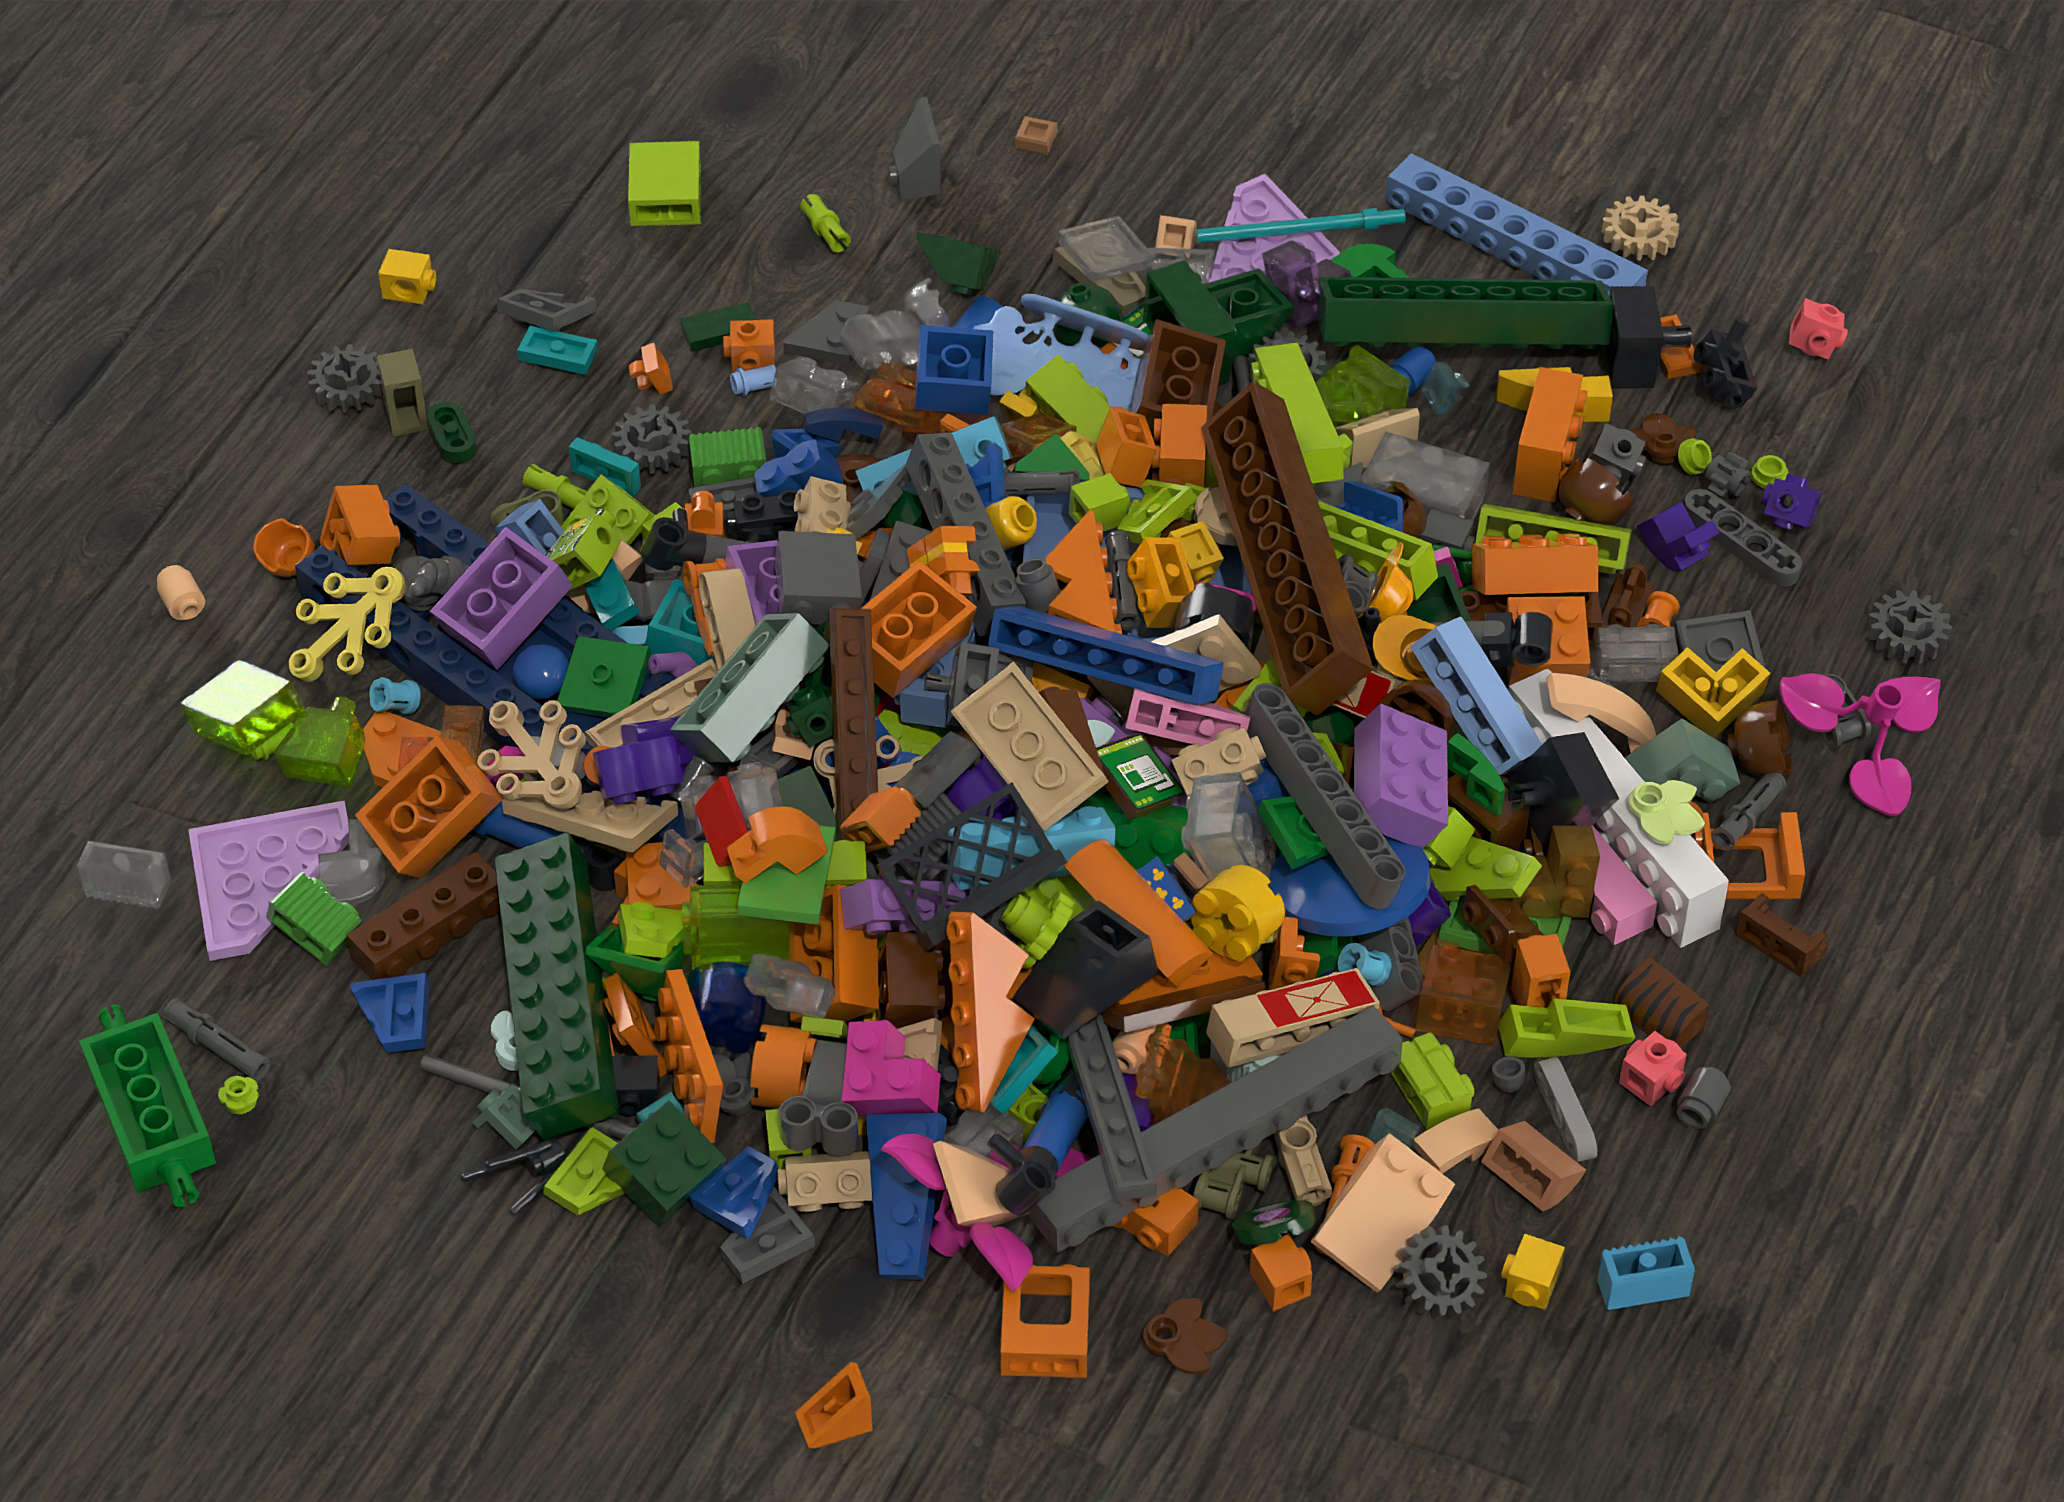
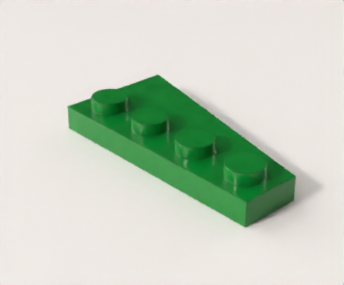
M1291 796L1262 800L1258 813L1292 870L1330 854Z

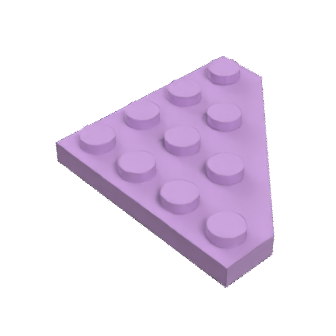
M1263 174L1236 186L1232 207L1229 210L1225 226L1306 219L1307 217L1266 174ZM1320 231L1221 241L1214 260L1213 272L1208 283L1259 268L1283 294L1329 273L1330 259L1340 254V252Z
M345 801L188 829L209 960L213 961L250 954L275 926L274 923L266 918L269 903L300 872H305L307 877L318 878L349 844L352 838Z

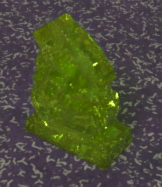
M1356 344L1349 351L1348 360L1342 361L1328 370L1326 376L1317 381L1316 386L1331 421L1356 422L1360 420V414L1371 416L1381 412L1384 406L1389 409H1404L1410 380Z

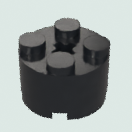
M1200 583L1181 600L1178 606L1174 632L1220 614L1250 651L1255 621L1252 600L1229 589L1214 587L1209 583Z

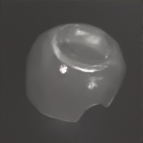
M926 278L914 285L904 298L906 316L919 331L921 325L949 327V318L942 307L937 304L940 295L939 291L928 289V285L931 283L930 278Z

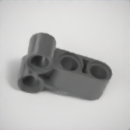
M818 1040L803 1095L793 1096L782 1102L779 1108L781 1140L789 1149L803 1151L812 1147L816 1142H822L823 1149L828 1154L836 1157L850 1155L856 1150L859 1144L857 1112L853 1106L842 1102L847 1044Z

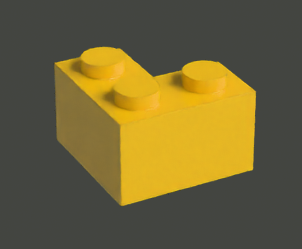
M1687 647L1661 671L1656 691L1698 729L1716 738L1741 712L1747 709L1765 692L1771 673L1743 648L1715 672Z

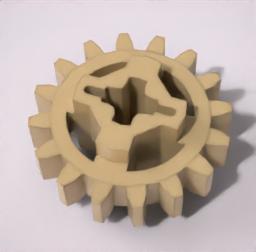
M1640 196L1638 201H1633L1632 198L1626 197L1625 204L1615 201L1613 209L1607 208L1605 218H1603L1602 233H1604V242H1612L1611 250L1613 252L1619 249L1623 250V257L1625 258L1630 254H1634L1639 261H1641L1642 255H1648L1651 260H1654L1656 252L1666 255L1668 247H1675L1679 231V223H1676L1677 214H1669V205L1657 206L1658 199L1656 198L1650 203L1645 201L1644 196Z

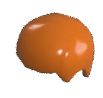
M283 518L264 525L255 536L253 545L257 560L267 571L273 575L288 578L297 576L295 565L314 552L315 549L310 533L302 525L291 524Z

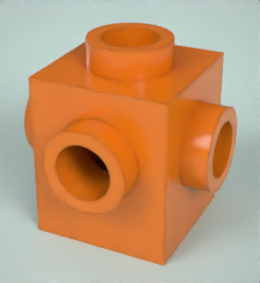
M773 320L730 321V336H723L724 358L731 357L732 372H736L737 368H742L745 371L771 364L775 366Z

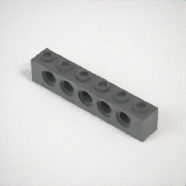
M952 432L918 434L905 466L933 531L939 526H974L976 542L967 547L968 558L978 564L980 571L970 577L973 594L968 596L967 599L977 606L973 624L978 636L990 635L994 610L1015 605L1025 608V598L1019 590L1014 573Z

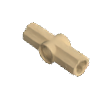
M1307 1115L1298 1119L1289 1129L1273 1133L1278 1146V1162L1286 1170L1295 1200L1312 1202L1313 1206L1321 1205L1324 1200L1331 1197L1332 1188L1316 1145V1130L1309 1123Z

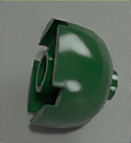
M1078 283L1062 293L1056 300L1124 323L1117 300L1107 289L1101 286ZM1055 324L1052 329L1054 337L1059 343L1071 344L1072 346L1080 342L1083 332L1059 324ZM1092 336L1090 340L1098 348L1109 343V341Z

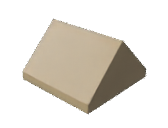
M1418 408L1391 409L1335 427L1338 436L1345 433L1353 442L1349 468L1362 462L1364 468L1416 451L1420 418Z

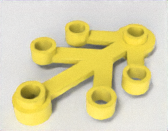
M383 567L378 569L371 578L348 579L339 573L329 574L324 580L323 587L332 597L342 598L347 593L365 595L356 604L319 605L312 599H304L298 604L296 615L307 624H315L318 621L326 620L338 621L309 649H300L291 655L289 659L291 673L304 682L316 680L323 671L322 658L347 634L346 650L339 654L337 665L341 670L350 675L360 672L364 665L361 654L366 616L375 607V620L373 624L367 627L365 640L378 649L386 647L391 640L389 624L392 604L398 602L406 590L405 580L401 572L393 567ZM389 580L387 587L382 589L384 583ZM340 581L339 588L333 591L334 584ZM313 607L312 613L306 617V611ZM382 630L381 637L374 641L375 634ZM354 657L353 664L347 667V661ZM306 659V663L300 668L301 663Z

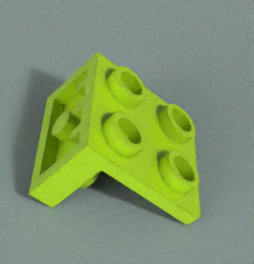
M600 475L562 524L561 528L565 530L570 525L595 514L597 510L603 509L614 516L616 523L613 529L627 544L631 545L638 534H642V524L655 515L620 486Z

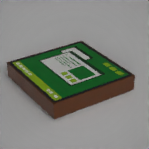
M1141 732L1096 747L1104 770V776L1109 781L1104 786L1129 820L1177 803L1186 795L1184 789Z

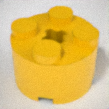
M1234 865L1220 872L1194 896L1191 905L1196 913L1191 917L1194 927L1192 931L1207 947L1219 955L1239 962L1244 961L1282 925L1285 916L1284 903L1280 894L1278 893L1275 896L1268 887L1271 881L1266 875L1247 865Z

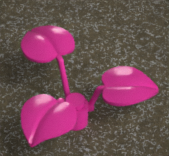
M1814 673L1795 677H1782L1779 687L1786 710L1797 723L1809 730L1817 732L1831 731L1837 724L1838 715L1847 716L1862 707L1867 719L1875 725H1880L1881 728L1872 754L1873 761L1861 760L1857 762L1849 774V783L1853 794L1866 806L1888 816L1899 815L1909 802L1912 787L1911 779L1906 767L1899 760L1893 758L1880 759L1886 733L1892 720L1899 729L1906 732L1919 733L1929 729L1938 713L1940 680L1928 677L1890 679L1880 683L1870 697L1861 696L1859 701L1846 708H1841L1844 703V694L1837 682L1831 678Z
M903 1134L889 1140L882 1147L881 1151L893 1156L914 1178L928 1188L945 1190L939 1211L934 1215L938 1223L931 1231L930 1244L944 1256L953 1257L961 1247H966L973 1240L977 1248L1003 1278L1012 1292L1017 1290L1033 1263L1032 1254L1024 1242L1005 1227L999 1226L993 1229L989 1223H975L972 1227L958 1224L954 1209L947 1211L950 1197L933 1146L934 1141L918 1134ZM1010 1143L1019 1152H1021L1022 1149L1020 1147ZM991 1149V1160L1011 1169V1167Z

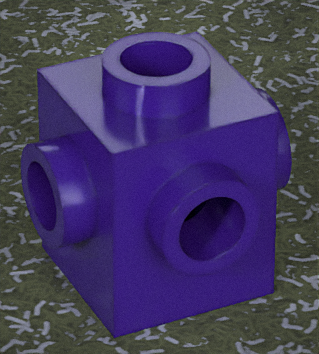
M1787 473L1785 480L1775 478L1774 484H1767L1761 504L1766 505L1764 514L1773 516L1772 524L1784 528L1793 529L1794 523L1811 527L1822 491L1806 487L1807 479ZM1789 495L1794 499V503L1790 508L1786 505V498Z

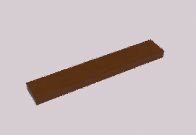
M832 608L829 610L837 829L838 841H851L840 830V826L870 794L878 792L871 609Z

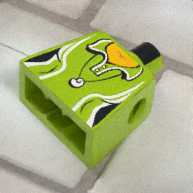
M599 509L595 514L567 527L545 554L560 566L572 584L570 590L600 577L622 541L621 536L613 529L616 523L614 516L606 510Z

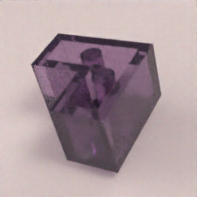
M1292 240L1262 253L1266 277L1293 305V313L1285 323L1296 329L1317 320L1318 277H1351L1348 269L1327 258L1316 263L1315 252Z

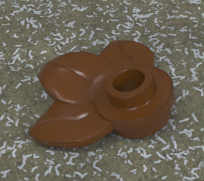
M1660 413L1646 416L1643 420L1642 428L1627 429L1633 432L1637 438L1646 442L1643 450H1647L1650 453L1651 459L1658 463L1677 461L1680 444L1687 439L1696 438V430L1693 426H1676L1670 416Z
M1184 1298L1172 1302L1164 1314L1154 1316L1145 1325L1143 1341L1147 1349L1152 1353L1166 1356L1174 1368L1182 1372L1200 1374L1209 1371L1210 1364L1207 1355L1217 1351L1228 1338V1331L1215 1323L1200 1318L1202 1309L1200 1299ZM1168 1335L1170 1339H1160L1158 1336Z

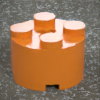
M763 1024L759 1032L767 1033L765 1042L756 1041L750 1081L751 1088H758V1098L750 1097L752 1106L778 1109L787 1098L803 1095L818 1040L811 1034V1031Z

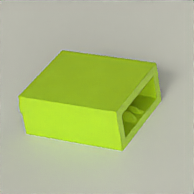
M699 141L630 143L628 204L631 226L700 224L701 160Z

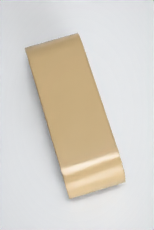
M740 568L701 572L699 576V592L718 671L756 627L745 579Z

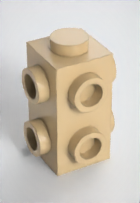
M811 476L804 490L799 489L795 497L794 511L798 512L795 532L825 533L827 528L834 531L836 527L846 530L848 513L851 509L850 502L846 500V485Z
M1245 727L1239 730L1229 728L1218 733L1214 737L1215 741L1203 746L1193 744L1179 751V757L1172 759V762L1191 804L1196 802L1200 804L1210 803L1218 799L1222 795L1221 791L1235 785L1236 788H1243L1258 780L1257 775L1264 773L1260 760L1267 758L1258 736L1249 738Z
M869 1151L853 1152L844 1157H836L830 1154L786 1157V1169L778 1170L779 1195L788 1194V1206H797L798 1211L822 1209V1204L839 1203L840 1208L846 1209L864 1206V1201L872 1200Z

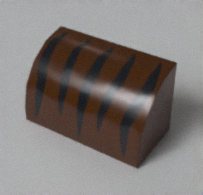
M1650 956L1636 967L1624 981L1613 1003L1626 1005L1630 1021L1648 1036L1656 1031L1664 1038L1677 1043L1680 1048L1705 1028L1709 1004Z

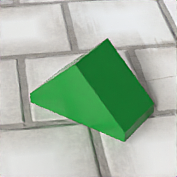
M1056 433L1017 462L1011 472L1025 473L1077 469L1080 475V483L1088 481L1090 477L1088 470Z

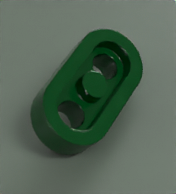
M440 402L433 405L427 412L428 428L442 457L450 462H463L470 459L476 452V441L462 408L453 402Z

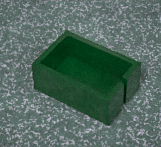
M1186 260L1148 271L1145 288L1147 300H1144L1143 321L1150 331L1156 320H1160L1226 340L1218 385L1230 381L1231 365L1234 363V339L1237 338V330L1234 322L1231 319H1227L1220 309L1216 297L1210 295L1206 290L1200 275L1191 269Z

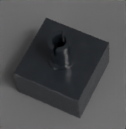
M1611 286L1610 297L1614 303L1610 345H1603L1611 389L1654 388L1661 349L1690 348L1692 343L1691 326L1661 325L1654 286Z
M1585 732L1549 737L1508 778L1511 785L1508 790V800L1510 802L1522 799L1511 804L1514 809L1530 807L1528 820L1542 846L1549 845L1552 826H1592L1619 800Z

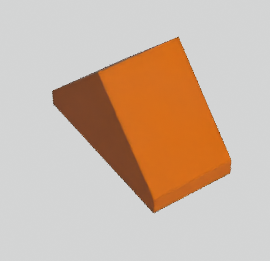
M850 1362L795 1412L808 1448L816 1449L873 1431L871 1398L857 1363Z

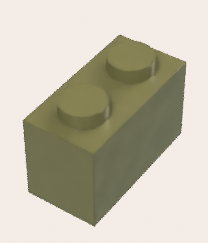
M413 349L378 355L377 360L384 404L392 436L428 430L422 383Z

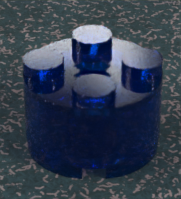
M713 962L711 969L701 972V966L695 968L689 974L687 984L709 1046L726 1047L727 1050L733 1053L748 1051L750 1044L762 1035V1032L759 1031L765 1019L768 994L767 982L765 979L763 983L756 978L757 972L752 968L734 962Z

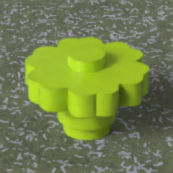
M1056 892L1043 905L1031 896L1025 898L1019 893L1010 901L1002 913L1000 920L1007 924L1006 929L1019 938L1016 945L1029 954L1022 966L1023 968L1030 969L1037 960H1041L1055 943L1058 934L1067 925L1073 912L1072 906L1074 901L1064 893Z

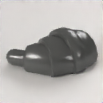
M454 556L428 559L421 564L411 581L410 592L416 597L421 596L423 593L445 595L470 566L462 563L459 558Z

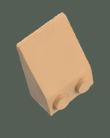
M1389 1133L1366 1152L1311 1242L1378 1293L1395 1272L1394 1266L1403 1261L1397 1254L1398 1250L1409 1246L1406 1240L1416 1233L1420 1235V1231L1429 1226L1455 1183Z

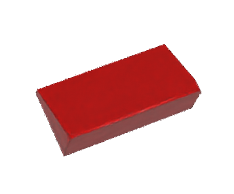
M726 776L718 778L695 806V811L714 860L721 867L732 865L727 847L749 832L729 779Z

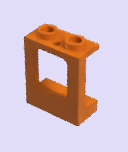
M1781 812L1778 828H1754L1749 834L1743 835L1733 847V849L1759 850L1763 855L1766 880L1762 883H1728L1725 899H1756L1762 893L1768 896L1769 899L1801 898L1805 868L1797 812ZM1702 813V818L1705 822L1704 828L1693 833L1692 838L1714 862L1713 850L1719 849L1712 841V834L1715 829H1710L1708 813Z
M1032 1264L1031 1269L1014 1292L1004 1281L1001 1375L1087 1378L1090 1268L1069 1264L1059 1267L1035 1266ZM1021 1294L1071 1295L1070 1322L1065 1325L1023 1323L1020 1320Z

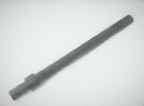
M428 1054L423 1057L420 1065L421 1070L487 1093L495 1089L501 1094L511 1084ZM514 1085L521 1092L520 1086ZM613 1116L585 1126L588 1128L593 1127L611 1139L613 1137L623 1139L636 1128L633 1125L619 1121V1116Z

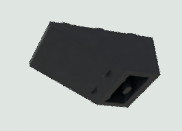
M1097 901L1068 921L1065 928L1058 934L1053 946L1038 961L1013 995V1001L1064 1039L1159 973L1150 936L1101 901Z

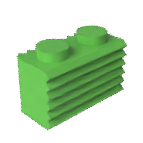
M750 427L748 430L743 428L740 431L735 429L733 432L731 430L726 432L721 430L719 433L714 431L711 434L706 432L704 435L692 433L689 436L694 488L755 477V472L766 463L763 434L760 427L756 429Z
M300 872L269 903L266 914L267 919L325 966H329L348 946L347 934L361 926L362 923L358 912L353 906L347 902H338L335 897H331L322 881L315 877H307L305 872Z

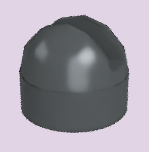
M1504 1057L1493 1064V1080L1496 1086L1503 1092H1517L1523 1087L1526 1079L1523 1061L1515 1057Z

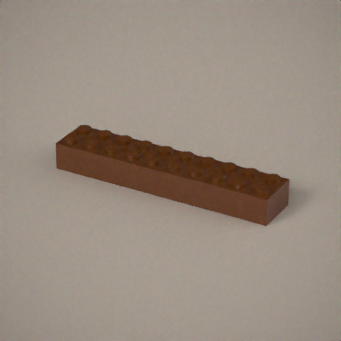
M1253 381L1208 420L1201 429L1283 691L1291 702L1318 716L1374 669L1285 401Z

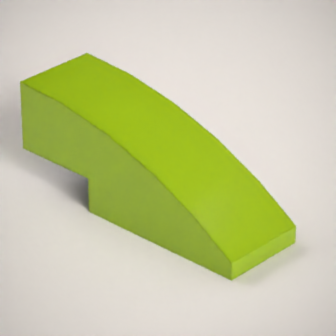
M1553 998L1547 1008L1510 1005L1498 1022L1506 1057L1534 1058L1576 1055L1632 1043L1635 1039L1627 1006Z

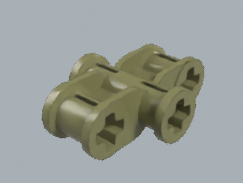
M1260 1142L1256 1147L1249 1150L1244 1149L1228 1158L1222 1166L1215 1169L1210 1168L1201 1173L1193 1196L1199 1200V1210L1203 1207L1226 1214V1218L1233 1220L1239 1207L1245 1183L1256 1185L1259 1191H1266L1272 1174L1274 1156L1266 1155L1265 1158L1256 1156L1261 1145Z

